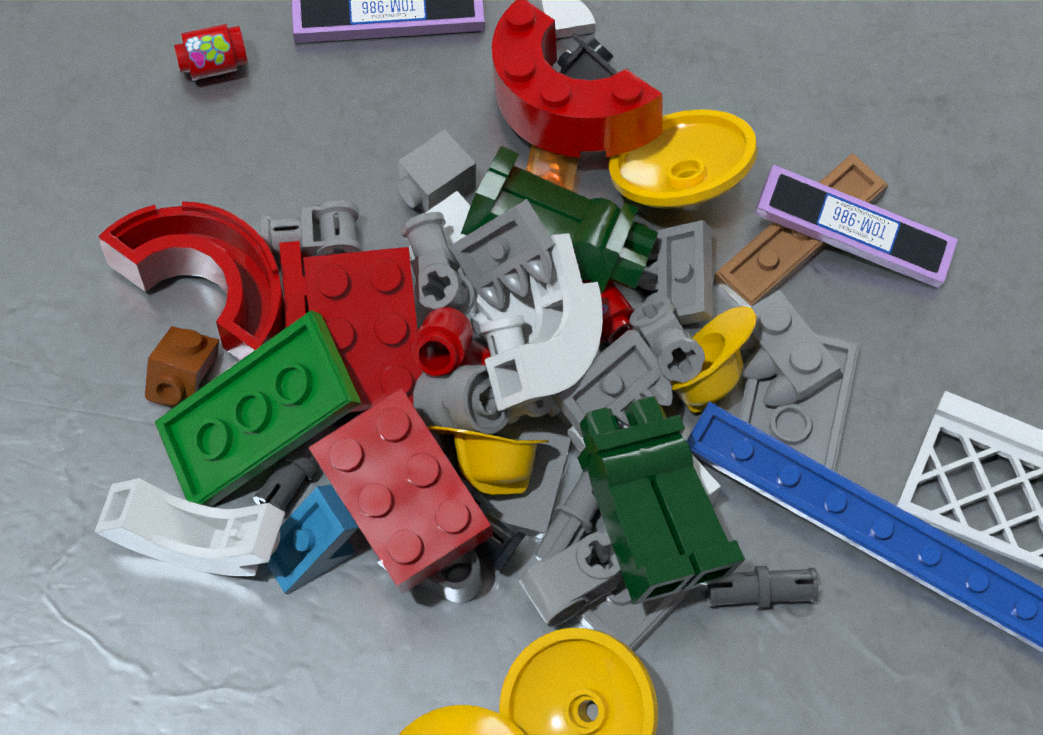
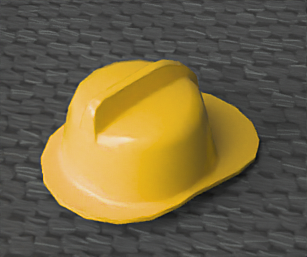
M746 306L731 308L716 316L693 336V339L702 347L705 355L701 372L694 379L687 382L670 381L672 390L693 413L704 410L709 402L715 403L725 397L739 382L743 367L739 348L749 338L756 325L757 316L752 308Z
M438 426L427 427L431 433L454 438L462 476L466 482L479 492L492 495L520 494L526 491L533 472L538 443H549V440H512L462 429Z

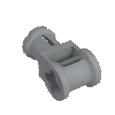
M331 200L323 202L318 206L300 207L301 218L271 220L269 215H263L260 218L261 237L268 245L273 256L280 254V242L300 241L301 252L304 254V257L362 251L360 243L356 241L355 222L359 218V208L350 201ZM336 230H340L338 236L336 235Z
M430 212L408 219L400 227V232L404 239L409 240L415 259L410 261L416 278L414 288L417 299L428 309L435 310L449 307L467 315L475 305L477 292L449 248L443 230L446 224L444 215L441 212Z
M668 297L652 298L636 308L630 317V324L634 330L643 333L651 346L652 353L657 358L660 372L668 380L687 382L694 379L701 372L702 364L705 360L702 347L693 339L690 332L683 330L673 313L674 305Z

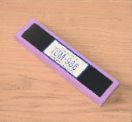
M292 0L294 43L485 31L483 0Z
M774 164L768 172L753 213L936 288H939L945 281L958 239Z

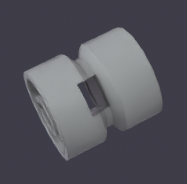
M486 365L459 366L452 373L440 376H433L423 372L417 379L413 391V406L427 427L438 426L494 434L503 429L509 421L513 410L498 411Z

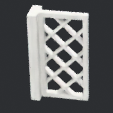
M944 391L897 507L935 528L1043 572V557H1041L1043 556V548L1033 552L1019 548L1010 529L1036 518L1043 533V507L1041 508L1029 482L1043 476V430ZM939 431L959 438L968 457L942 467L933 448ZM973 445L986 450L976 453ZM998 454L1010 460L1017 478L991 487L980 460ZM929 458V461L934 470L922 474L926 462ZM971 464L983 491L957 501L945 474ZM1022 465L1030 467L1034 471L1026 474ZM937 477L949 504L930 511L911 503V499L917 485ZM1021 485L1032 512L1007 521L995 494ZM987 498L998 525L984 531L969 527L961 507ZM952 511L956 521L942 515ZM1002 532L1006 542L991 535Z

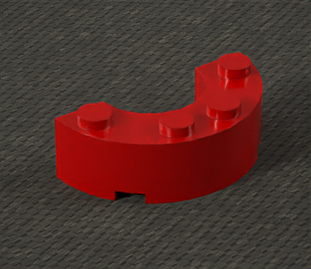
M527 0L514 1L501 16L495 28L491 46L496 100L506 122L523 139L543 150L559 155L580 158L581 151H605L606 157L633 151L663 134V94L627 69L611 77L596 80L573 79L563 75L552 68L557 62L555 19Z
M182 201V206L156 209L154 204L120 218L98 236L107 264L145 292L161 280L178 275L201 276L218 284L227 294L226 306L216 321L222 347L239 360H242L285 329L284 298L275 259L268 245L257 231L231 212L198 202Z

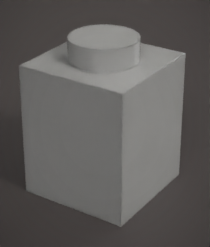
M446 129L398 160V191L410 207L418 206L423 213H426L456 191L461 196H464L476 188V163Z

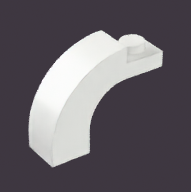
M569 233L550 236L555 244L548 249L552 262V275L549 283L546 284L539 281L527 272L536 310L535 330L530 342L515 346L485 359L498 411L523 407L568 389L586 373L595 358L600 343L603 322L600 289L598 282L583 284Z
M137 478L111 485L94 533L125 548L166 563L212 574L254 576L258 565L268 563L270 556L278 547L280 541L279 529L285 512L269 503L237 509L203 506L176 497Z

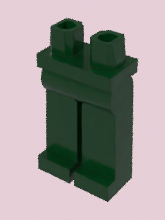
M500 146L474 195L461 234L468 235L527 199L550 236L570 234L582 280L592 279L591 283L598 282L600 293L604 292L608 280L635 290L658 235L657 231L633 222L638 208L624 202L620 210L609 199L593 198L590 200L516 167L515 164L519 153Z
M655 396L638 399L629 404L624 413L630 427L619 429L611 408L605 407L586 413L579 423L585 448L577 459L582 472L588 471L590 483L632 604L636 605L675 594L681 588L683 591L727 579L746 559L737 540L728 541L693 466L690 447L681 435L685 427L680 415L667 418Z

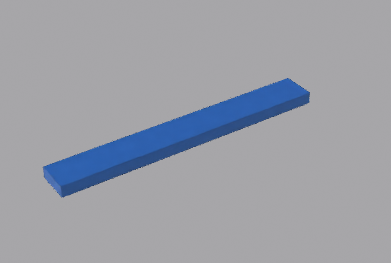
M708 403L687 439L693 456L1043 652V588L715 404Z

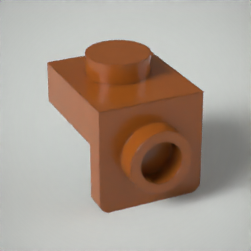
M171 326L148 357L145 398L148 401L174 408L198 391L200 381L218 356L219 339L202 335L192 329H181Z

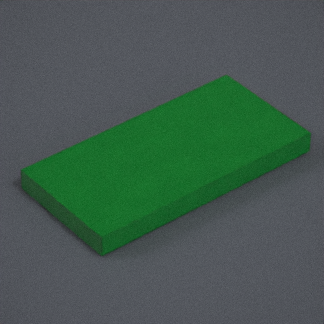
M309 311L154 422L186 500L211 507L362 403L321 313Z

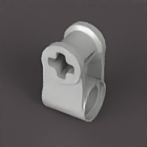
M595 532L587 535L563 551L535 563L520 576L519 582L547 626L554 627L569 620L587 605L616 589L622 579V572L608 533ZM593 558H596L600 564L609 561V569L604 570L599 564L590 567V561Z

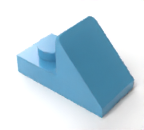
M331 484L316 487L280 526L278 547L266 564L284 594L293 592L346 561L355 553L348 538L359 527Z

